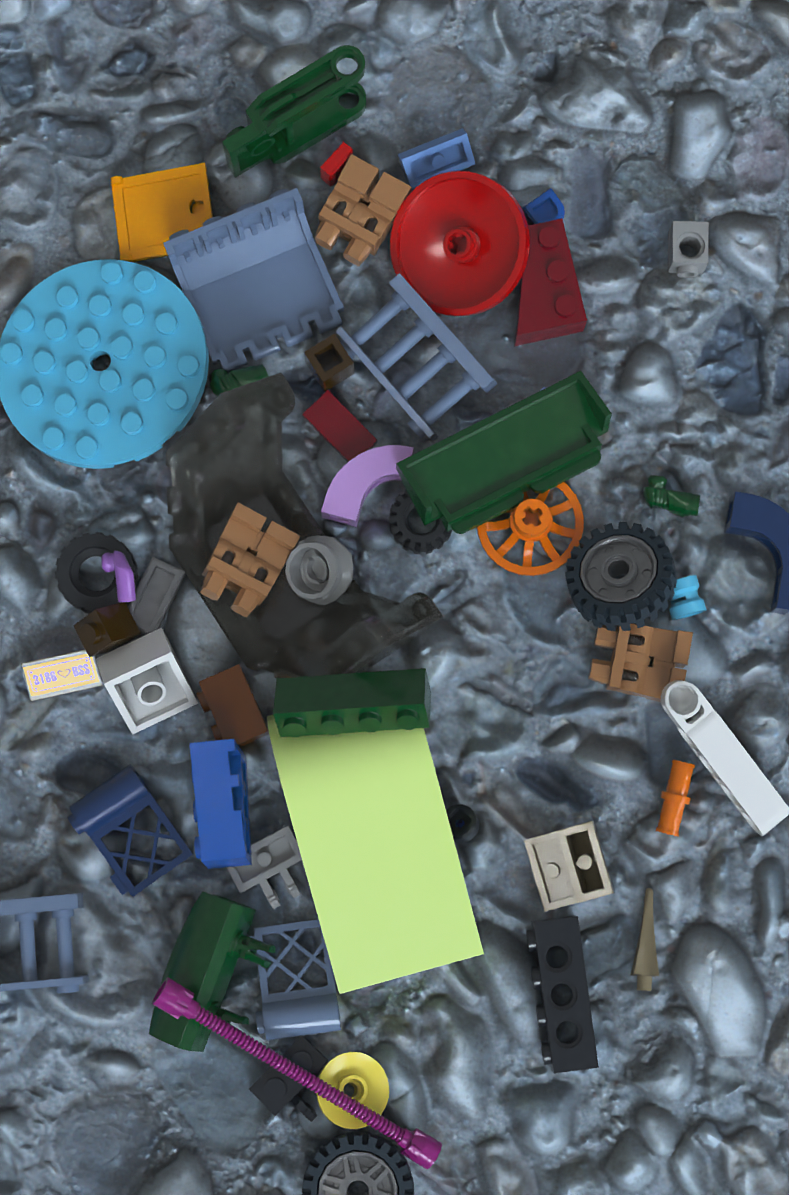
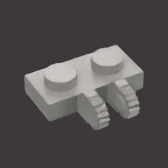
M289 825L251 845L252 865L227 867L240 893L260 884L273 909L281 906L276 891L267 880L268 878L280 873L288 893L293 898L301 895L288 870L292 865L302 861L297 840Z

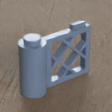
M319 919L254 928V936H249L263 942V936L279 934L289 942L277 959H274L265 951L257 950L259 955L264 958L266 957L273 963L268 971L267 968L265 969L258 965L262 1011H256L258 1034L265 1033L267 1041L341 1030L335 976L322 930V943L313 955L297 943V940L305 930L321 928ZM298 931L293 938L285 934L286 932ZM293 946L310 958L297 976L281 964V961ZM322 950L324 951L325 964L317 958ZM313 962L326 970L328 986L311 988L301 980ZM277 967L294 979L285 992L269 994L268 978ZM297 983L306 988L292 991Z

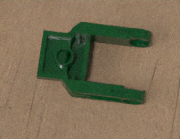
M343 45L334 49L261 93L245 111L248 126L236 127L222 141L228 168L235 178L267 159H271L274 165L285 163L362 116L366 109V92L358 82L365 73V58L358 48L351 45ZM351 58L357 63L358 67L351 74H342L336 67L337 63L341 59ZM345 93H353L359 98V102L354 108L347 109L340 105V97Z

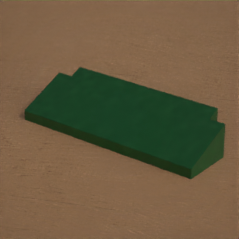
M579 371L396 463V470L424 526L440 518L447 532L453 530L457 534H464L518 506L523 502L524 492L531 489L535 493H544L598 465L601 461L600 450L602 443L597 437L608 432L612 413L582 371Z

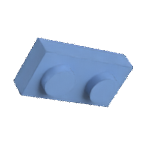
M463 128L398 154L406 183L412 187V190L433 176L451 171H460L475 165L469 139Z

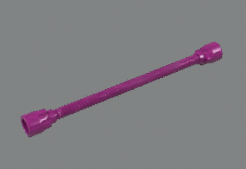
M169 977L159 987L152 1001L154 1006L177 1019L180 1016H184L189 1020L195 1019L196 1022L199 1021V1024H203L204 1027L207 1026L213 1032L216 1031V1034L220 1033V1036H224V1039H228L229 1042L232 1041L233 1044H236L238 1047L240 1046L241 1049H244L246 1052L248 1051L254 1057L257 1056V1059L261 1058L262 1062L269 1063V1066H273L277 1071H281L282 1074L289 1076V1078L302 1084L307 1089L309 1088L310 1091L314 1090V1093H318L319 1096L322 1095V1098H326L327 1101L330 1100V1103H334L335 1106L338 1105L339 1108H342L344 1111L346 1110L350 1115H354L355 1118L362 1120L363 1123L370 1125L372 1128L374 1127L375 1130L390 1137V1139L396 1142V1145L402 1148L400 1150L402 1155L421 1167L429 1169L438 1158L442 1148L440 1141L417 1128L414 1131H410L407 1128L396 1126L392 1121H388L387 1118L380 1116L379 1113L376 1114L372 1109H368L364 1104H360L359 1101L352 1099L350 1096L348 1097L347 1094H344L342 1091L340 1092L339 1089L332 1087L331 1084L324 1082L314 1074L312 1075L311 1072L307 1073L306 1069L299 1068V1065H295L294 1062L291 1063V1060H287L286 1057L283 1058V1055H279L278 1052L275 1053L274 1050H271L269 1047L267 1048L266 1045H263L261 1042L259 1043L258 1040L254 1041V1038H250V1035L246 1036L245 1032L242 1033L241 1030H238L236 1027L234 1028L233 1025H230L228 1022L226 1023L225 1020H222L220 1017L217 1018L216 1015L213 1016V1013H209L208 1010L205 1011V1008H201L199 1002L192 999L194 997L193 992Z

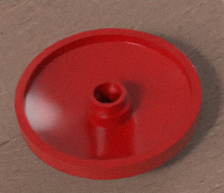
M469 171L441 173L418 185L400 206L395 216L390 236V255L396 276L400 273L434 312L450 316L479 314L501 303L519 283L527 265L530 249L527 220L521 206L512 193L497 181Z

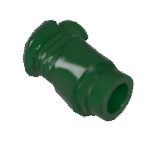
M263 364L232 370L228 374L224 369H216L210 375V389L215 396L224 401H228L232 395L260 392L259 389L270 384L269 376Z
M650 475L648 477V487H643V495L650 509L653 506L666 509L670 513L682 518L683 516L698 515L700 495L666 490L667 479L664 476Z

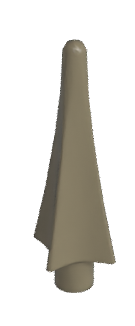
M651 888L645 890L641 928L630 974L637 976L638 991H651L652 977L659 976L654 932L653 890Z

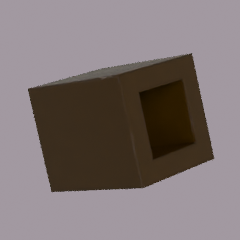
M335 333L304 352L305 362L324 392L355 374L354 363Z
M125 602L95 609L73 625L89 658L124 646L141 634Z

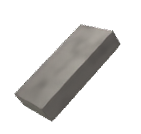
M152 557L136 589V600L131 601L128 606L139 630L145 634L160 629L186 575L185 571L155 557Z

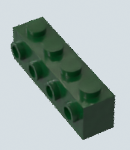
M426 668L276 678L273 716L280 737H301L308 735H337L340 733H371L384 730L430 728L431 690Z

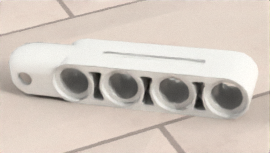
M674 680L668 683L661 693V704L665 712L745 820L760 836H764L789 815V807L700 690L692 683L683 680Z

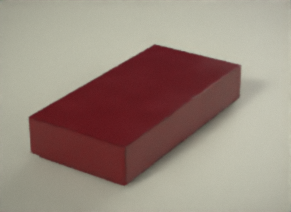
M329 390L302 414L303 418L347 462L357 455L370 450L378 443V440Z

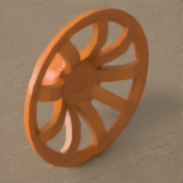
M565 482L556 487L568 498L567 501L553 507H548L544 502L550 489L544 493H539L536 499H529L527 492H524L523 502L507 511V513H510V518L485 522L477 527L478 537L483 549L498 566L518 575L537 576L557 570L567 562V559L571 558L570 552L574 546H579V540L582 538L584 516L576 494ZM573 508L575 529L558 525L552 521V517ZM511 528L513 533L495 550L489 541L487 532ZM549 532L572 538L568 548L561 556L551 544L547 536ZM519 539L525 541L522 566L511 563L503 558ZM539 541L552 562L532 567L534 542Z

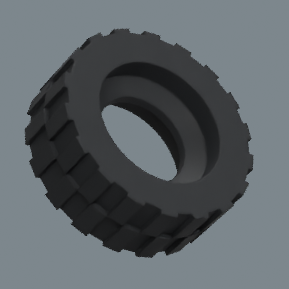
M96 532V534L85 533L79 538L75 537L72 539L67 547L64 546L61 550L62 554L60 558H57L55 564L57 566L55 579L58 580L57 587L59 591L75 608L90 614L95 609L121 603L118 602L115 575L110 586L101 591H91L82 585L79 578V570L83 562L90 557H102L104 553H114V550L122 552L134 573L135 584L136 582L138 583L137 563L129 549L117 540L116 537L112 535L106 536L101 532Z

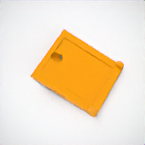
M205 162L130 177L113 176L110 178L120 260L136 262L168 256L163 242L168 241L172 234L181 230H189L190 232L202 227L206 220L213 217ZM195 201V203H194L193 206H192V213H191L190 206H191L192 202Z

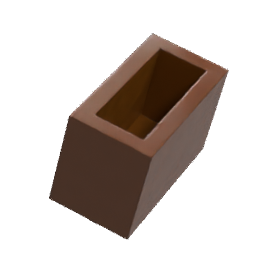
M239 664L199 681L202 691L197 692L196 695L204 713L212 712L216 724L210 727L216 740L234 739L238 746L241 747L269 735L268 727Z

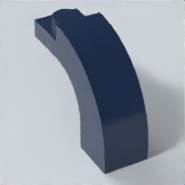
M735 491L729 498L724 533L753 538L768 549L773 557L776 568L770 612L785 615L789 612V513L766 498Z

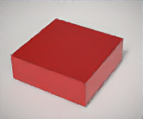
M344 141L320 167L321 179L330 187L334 186L349 157L353 154V149Z

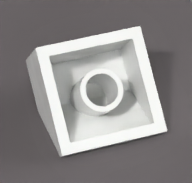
M162 628L96 658L103 683L132 735L198 704L180 662Z

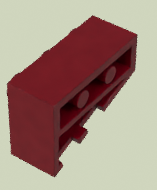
M562 218L528 226L530 249L527 265L521 277L514 347L583 332L587 322L586 313Z

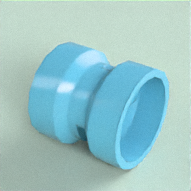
M697 575L677 579L676 588H674L675 594L672 601L670 600L671 607L669 608L672 620L690 617L707 611L704 599L698 595L697 590L700 585Z

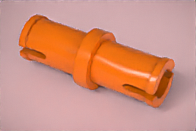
M672 759L666 792H661L660 798L664 800L655 831L679 836L678 832L685 804L689 805L690 798L687 795L693 769L695 768L694 764Z

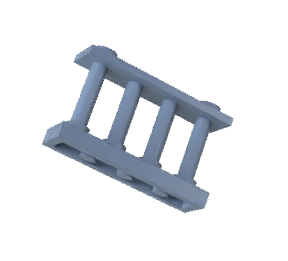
M399 273L389 282L396 290L391 295L393 299L352 336L341 326L336 332L342 338L340 343L350 358L353 359L357 355L412 418L407 423L421 439L427 435L434 441L439 436L430 427L471 389L476 391L481 386L488 393L497 383ZM411 307L419 316L414 321L416 325L379 359L373 362L361 346L402 309L406 311ZM434 333L443 343L437 348L439 352L397 389L384 372L424 336L429 338ZM458 360L466 369L461 374L463 378L420 415L407 399L448 362L453 364Z
M83 893L0 900V916L14 914L15 922L19 921L22 981L0 983V992L57 987V993H71L79 991V984L89 982V975L75 976L72 945L71 917L74 916V909L84 908ZM51 911L52 918H56L60 977L37 979L34 920H37V912Z

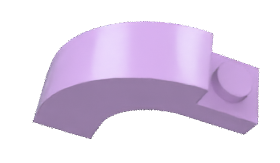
M401 445L381 446L367 450L351 459L336 474L327 490L321 510L322 518L357 527L362 506L368 494L383 483L402 481L396 470V463L412 456L414 447Z

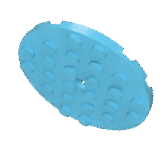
M113 259L92 260L66 267L35 286L21 300L7 321L0 339L1 402L9 419L20 434L35 448L57 461L72 466L92 469L113 468L114 465L132 460L137 462L163 448L161 445L177 431L180 432L185 427L199 405L207 382L209 368V351L206 345L204 327L197 312L184 293L168 278L149 267L134 262ZM107 354L111 359L109 367L103 371L94 370L93 360L95 361L98 357Z

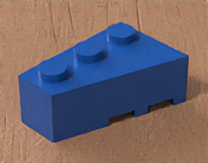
M234 739L189 743L192 764L191 775L195 794L193 815L195 822L198 824L199 834L194 840L196 858L201 859V862L208 869L252 865L246 756Z

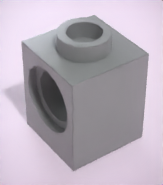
M672 222L668 231V273H677V276L681 278H693L704 273L708 265L709 222ZM683 245L693 247L696 251V256L687 257L683 255L679 247Z

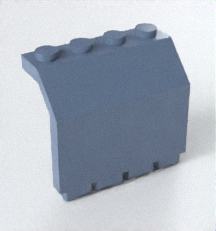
M297 188L290 191L288 189L278 190L272 193L266 201L258 204L254 202L244 204L237 208L236 213L224 218L222 216L212 217L206 220L202 227L190 232L189 230L178 231L172 234L168 241L163 242L182 292L189 299L204 327L206 345L214 365L221 363L222 368L227 373L248 364L244 352L250 350L254 361L281 351L277 342L278 338L283 337L287 348L312 338L313 334L309 325L315 323L319 334L343 325L339 313L344 311V307L311 233L304 213L303 200Z

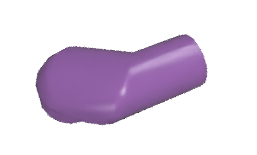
M114 550V553H104L101 558L102 569L105 572L115 571L118 602L136 600L134 573L125 555Z

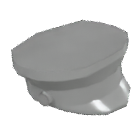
M319 535L307 537L298 542L286 561L285 573L288 583L300 598L320 605L331 603L347 590L353 580L352 554L334 537Z

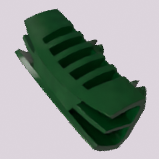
M202 891L178 936L161 984L169 977L193 992L194 997L192 999L199 1002L201 1008H205V1011L208 1010L209 1013H213V1016L216 1015L217 1018L220 1017L229 1024L234 1022L249 1025L248 1017L221 1008V1004L239 957L258 964L265 969L272 963L259 955L257 950L275 953L276 947L247 936L256 909L225 897ZM154 1006L149 1035L179 1049L204 1052L211 1029H208L207 1026L204 1027L203 1024H199V1021L196 1022L195 1019L189 1020L184 1016H180L177 1019Z

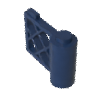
M131 764L69 806L72 812L67 817L69 822L79 835L86 832L114 870L115 873L110 876V879L122 895L129 892L132 897L193 855L187 843ZM150 805L158 817L155 832L134 828L136 813ZM131 818L130 827L119 826ZM161 822L169 834L160 833ZM112 830L129 832L125 853L110 851L102 837ZM133 833L154 836L151 857L129 854ZM158 838L174 840L182 853L172 860L155 858ZM115 857L124 858L123 867H121ZM128 859L150 862L148 876L136 885L133 884L126 874ZM154 863L163 864L162 867L153 872Z

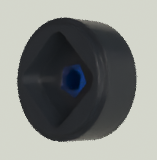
M463 804L453 805L446 810L454 842L466 843L472 840L479 830V819L475 812Z

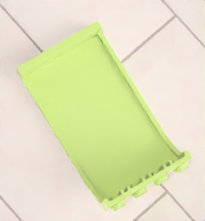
M267 716L270 740L282 789L339 994L484 954L424 728L384 730L371 733L354 732L337 735L280 737L274 716Z

